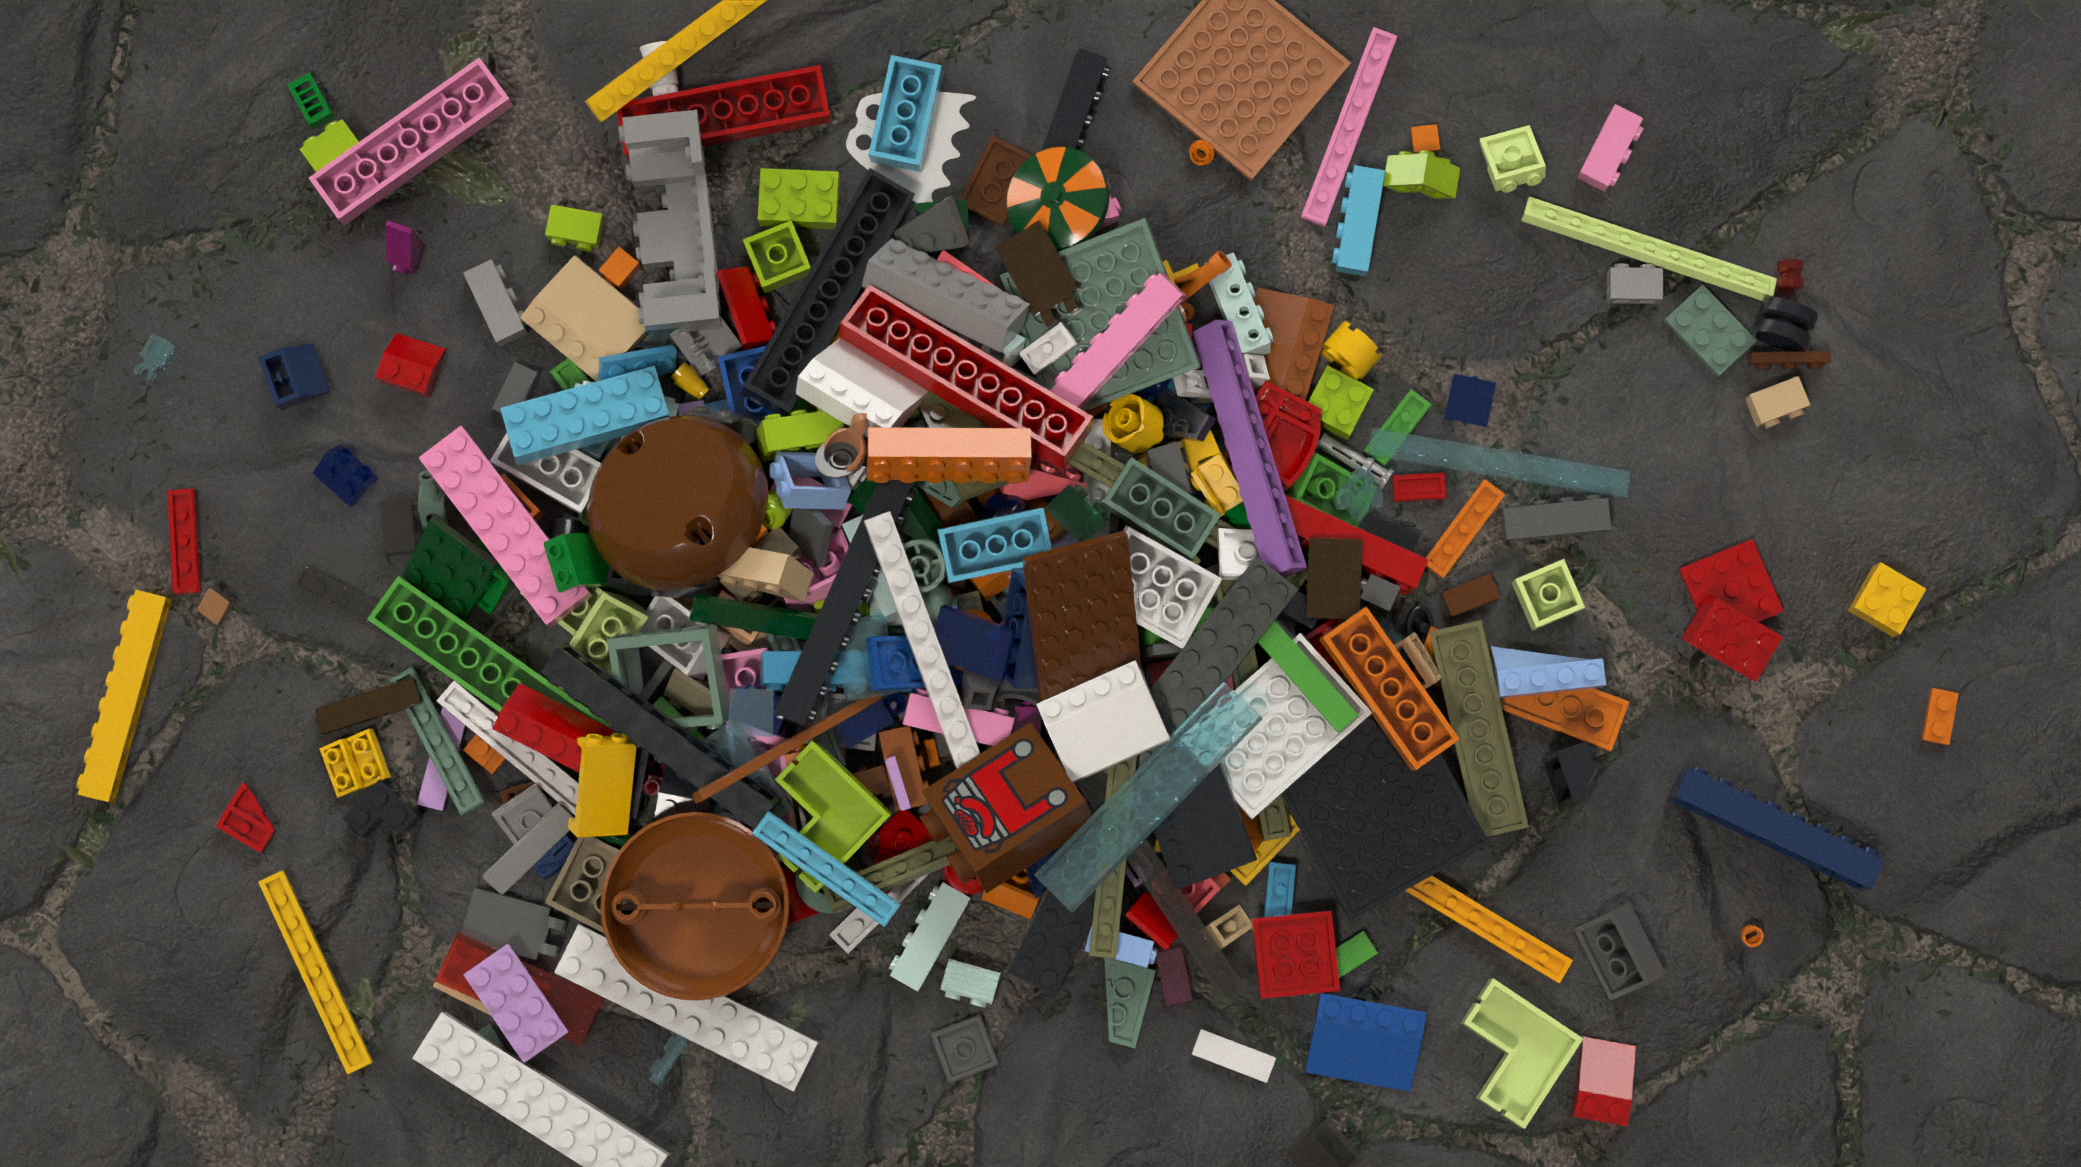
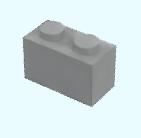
M1615 264L1614 268L1611 267L1608 270L1607 303L1659 304L1663 300V268H1656L1654 264L1640 265V268H1630L1629 264Z

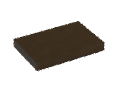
M1309 538L1306 618L1348 619L1360 610L1363 540Z

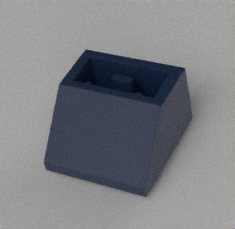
M313 343L281 348L258 357L274 404L281 411L331 393Z

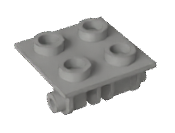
M722 318V328L681 333L679 328L669 334L700 377L716 367L719 363L718 356L732 354L742 346Z

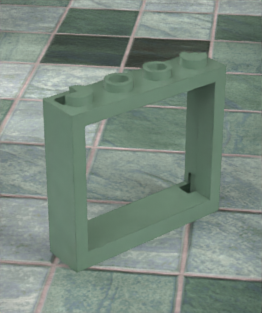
M716 624L616 634L607 639L612 675L628 688L629 682L623 649L702 641L714 714L671 719L687 731L697 730L698 726H707V729L721 728L726 721L731 719Z

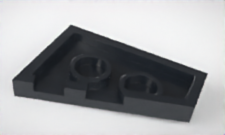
M1164 385L1161 386L1152 402L1153 405L1161 410L1163 415V437L1203 442L1216 420Z

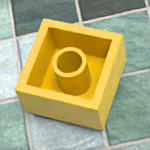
M1880 562L1872 567L1847 611L1888 635L1895 637L1902 633L1926 588Z

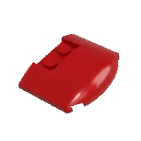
M1265 380L1256 396V402L1285 492L1300 478L1315 453L1321 432V408ZM1227 449L1223 457L1232 469V462Z

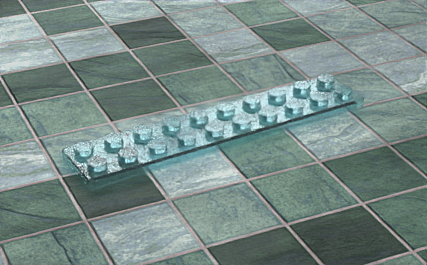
M1223 682L1170 736V741L1163 743L1034 876L1073 913L1262 720V717Z

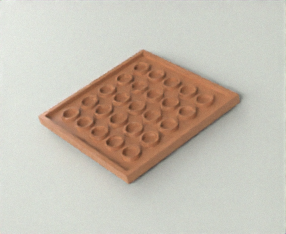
M1202 0L1136 76L1132 84L1196 137L1209 142L1219 156L1252 182L1350 67L1351 62L1275 0Z

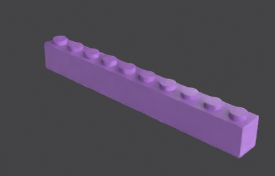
M1215 320L1193 332L1195 347L1199 352L1203 365L1202 370L1206 376L1210 396L1216 408L1217 420L1222 428L1225 438L1224 443L1231 458L1232 470L1237 478L1240 488L1239 493L1246 508L1247 520L1252 528L1255 546L1259 551L1261 560L1282 577L1286 578L1306 569L1307 566L1233 322Z

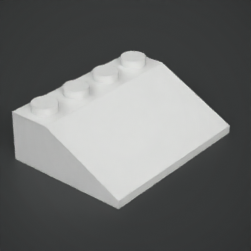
M839 338L814 357L798 376L796 394L849 427L854 415L866 413L868 427L901 428L927 396L928 390ZM867 427L866 431L864 432V436H866L867 438H868V427Z
M1126 525L1123 531L1128 535L1137 624L1183 649L1222 578Z
M1132 661L1037 704L1065 771L1073 783L1170 741L1148 685L1136 661Z

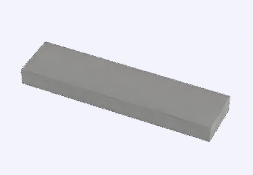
M558 802L482 875L483 879L503 895L569 831V818H575V816Z

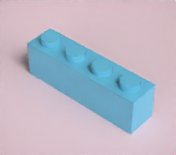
M1354 165L1352 173L1347 172L1345 188H1349L1348 198L1343 197L1340 213H1345L1344 222L1338 223L1336 238L1341 240L1339 248L1334 247L1332 263L1336 264V272L1365 277L1368 273L1385 170Z

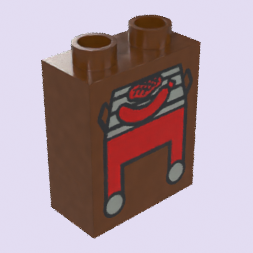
M1031 722L922 791L931 809L920 816L923 825L936 844L949 837L957 849L946 857L954 872L963 884L976 877L986 894L1095 824L1087 802Z

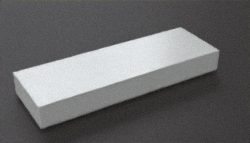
M1202 1029L1192 1051V1055L1266 1083L1276 1060L1273 1056Z

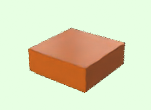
M1437 124L1411 127L1413 154H1419L1420 150L1440 151Z

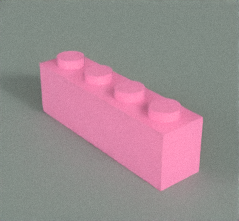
M916 689L915 693L909 692L902 724L943 734L927 691ZM962 705L976 742L994 746L1011 735L1015 718L1009 716L1010 711L995 707L993 712L965 709L964 705Z

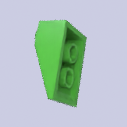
M1314 453L1306 470L1284 494L1359 528L1377 487L1323 456Z

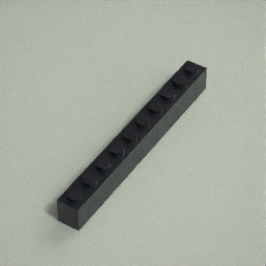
M1078 47L1042 150L1052 147H1069L1082 150L1085 141L1084 138H1081L1084 128L1088 130L1093 119V114H1090L1092 105H1098L1102 91L1098 90L1101 80L1106 82L1111 68L1107 66L1108 57ZM1014 228L1010 238L1017 234V231ZM1001 261L993 285L1006 292L1000 275L1008 271Z
M889 480L886 483H877L774 712L776 717L803 729H806L808 723L811 725L814 723L818 714V710L815 709L818 700H824L829 689V685L826 684L830 674L833 676L836 674L840 665V661L837 660L840 651H846L850 643L851 636L848 635L852 625L855 627L858 625L862 616V612L859 611L862 602H868L872 594L871 582L874 577L879 578L882 572L864 520L890 511L896 529L900 530L906 515L902 514L906 504L911 506L917 492L913 490L914 482L903 483L900 480Z
M567 642L555 649L541 671L550 684L563 688L568 692V696L572 700L579 703L582 702L594 716L605 719L611 724L610 726L614 731L627 735L632 739V743L642 750L646 749L654 755L653 758L658 763L673 769L676 776L681 780L689 781L695 785L697 791L738 768ZM749 775L710 796L718 802V806L722 810L736 815L740 818V822L749 829H755L767 811L772 813L781 800Z

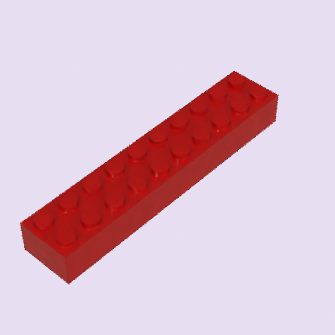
M872 285L867 287L840 323L841 339L990 428H1030L1031 452L1062 471L1092 430L1093 416Z

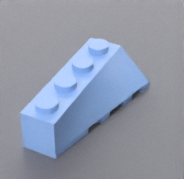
M1490 646L1492 667L1499 699L1602 688L1606 685L1603 659L1588 660Z

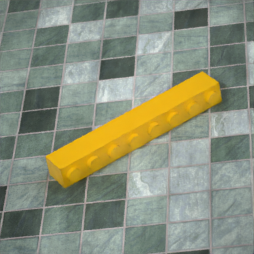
M135 589L134 595H131L128 600L127 610L130 611L127 621L124 620L121 625L120 635L122 639L120 646H116L113 653L115 664L113 671H110L106 678L108 689L106 696L102 697L99 703L98 711L101 713L98 722H95L92 728L91 737L93 742L91 748L86 750L84 756L86 767L84 774L81 773L77 781L78 795L114 804L116 802L172 600L167 597Z

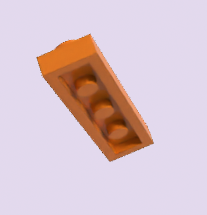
M1484 479L1427 555L1428 563L1426 567L1443 579L1506 494Z

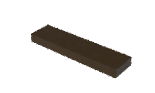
M410 678L316 708L315 713L320 734L326 735L418 706L422 703L416 679Z

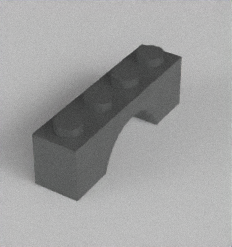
M964 669L960 692L965 709L991 710L994 703L1006 698L1021 699L1036 707L1041 702L1038 697V689H1014L999 670Z

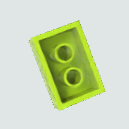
M760 168L758 222L760 226L775 227L792 220L794 228L835 229L839 217V172Z
M817 408V412L807 413L806 410L791 412V416L781 417L780 414L765 416V420L761 421L755 431L761 462L775 460L777 452L817 453L820 446L833 432L838 429H844V424L820 408Z

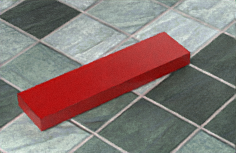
M194 488L167 490L173 595L201 593L196 491Z

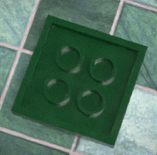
M434 516L429 520L402 577L465 622L471 616L498 565V561Z

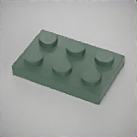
M1703 284L1664 320L1672 331L1717 377L1757 341Z

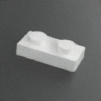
M1060 322L1019 354L1032 373L1037 375L1078 343L1065 324Z

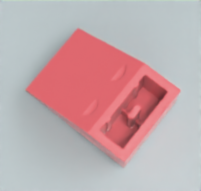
M1037 456V458L1031 457L1028 482L1010 483L999 488L1004 494L1030 500L1084 489L1087 484L1079 471L1067 464L1062 471Z

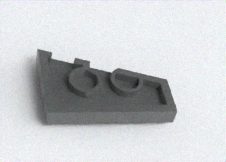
M952 195L894 231L896 240L922 252L960 248L970 243Z

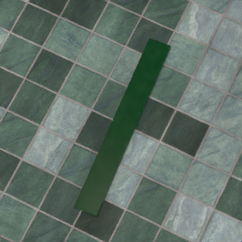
M695 593L689 621L807 640L818 614ZM859 621L856 627L852 625L848 635L851 636L848 647L867 650L866 638L905 635L904 628Z

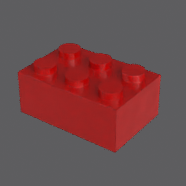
M1708 593L1681 639L1756 682L1783 636Z

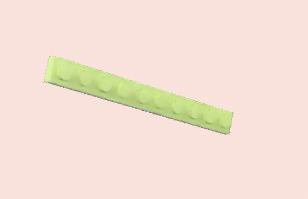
M1529 197L1521 220L1523 222L1761 301L1764 297H1773L1777 278Z

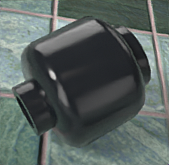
M572 514L559 515V518L554 519L549 527V539L562 534L584 533L583 523L579 519L574 518Z

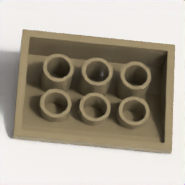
M595 837L578 838L545 903L604 933L601 917L602 890L610 865L620 850ZM627 899V900L623 901L622 904H634V903H633V901H631L630 899ZM623 910L622 912L625 915H630L634 910Z

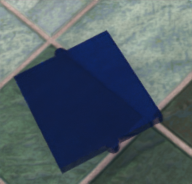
M1453 374L1444 419L1463 422L1464 426L1472 424L1487 427L1496 383L1477 379V376L1467 377Z

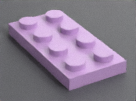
M506 944L463 974L523 1063L569 1032L510 944Z

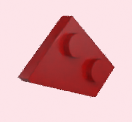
M243 782L215 826L262 854L276 832V829L251 789Z

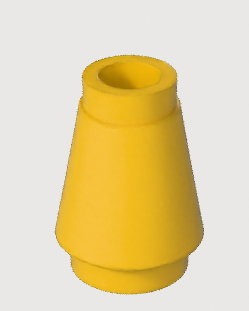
M686 362L671 376L675 381V385L698 400L710 390L692 365L689 366Z

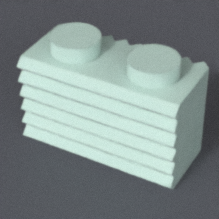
M949 959L940 990L946 991L945 997L960 1001L961 996L971 998L970 1004L985 1008L987 1003H993L1001 973Z

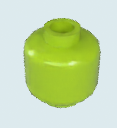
M776 490L768 491L767 510L762 523L766 529L780 528L792 512V508H784L781 498L777 496Z

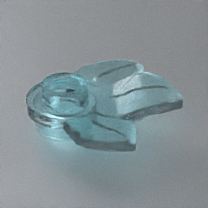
M1356 470L1350 474L1347 483L1342 485L1336 492L1335 508L1337 510L1347 508L1351 518L1356 522H1361L1370 506H1383V492L1380 487L1373 484V479L1367 471ZM1360 478L1362 483L1360 487H1357V480Z

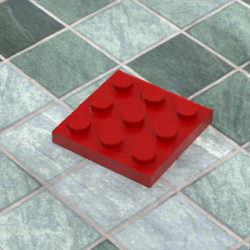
M1753 539L1678 569L1696 612L1708 593L1757 622L1784 612Z
M1332 911L1251 919L1260 999L1340 991Z

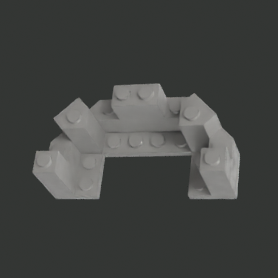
M697 110L623 117V126H619L620 142H625L627 150H629L630 164L626 165L627 180H632L634 188L664 184L666 186V192L661 193L663 208H668V210L637 213L638 221H633L634 236L640 239V246L636 247L637 262H642L644 269L674 266V269H670V282L643 284L644 292L639 293L641 307L638 308L639 324H644L646 331L679 328L681 333L722 328V321L719 316L721 314L720 297L718 295L720 289L716 273L718 270L709 186L705 171V156L700 139L701 127Z

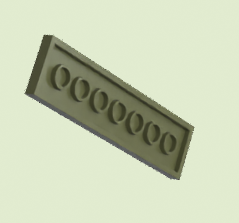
M1482 620L1430 631L1429 634L1436 665L1442 676L1440 682L1450 726L1459 737V740L1454 744L1468 804L1486 837L1528 828L1529 825L1502 707L1498 697Z

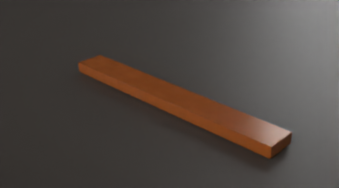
M879 691L865 695L694 792L692 795L696 804L883 699Z

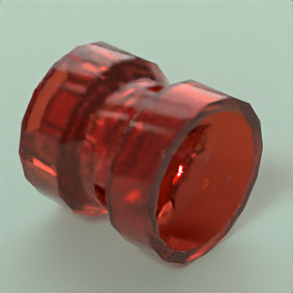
M1787 259L1777 262V271L1780 273V278L1777 280L1778 289L1797 290L1804 288V279L1801 277V271L1803 270L1802 260Z

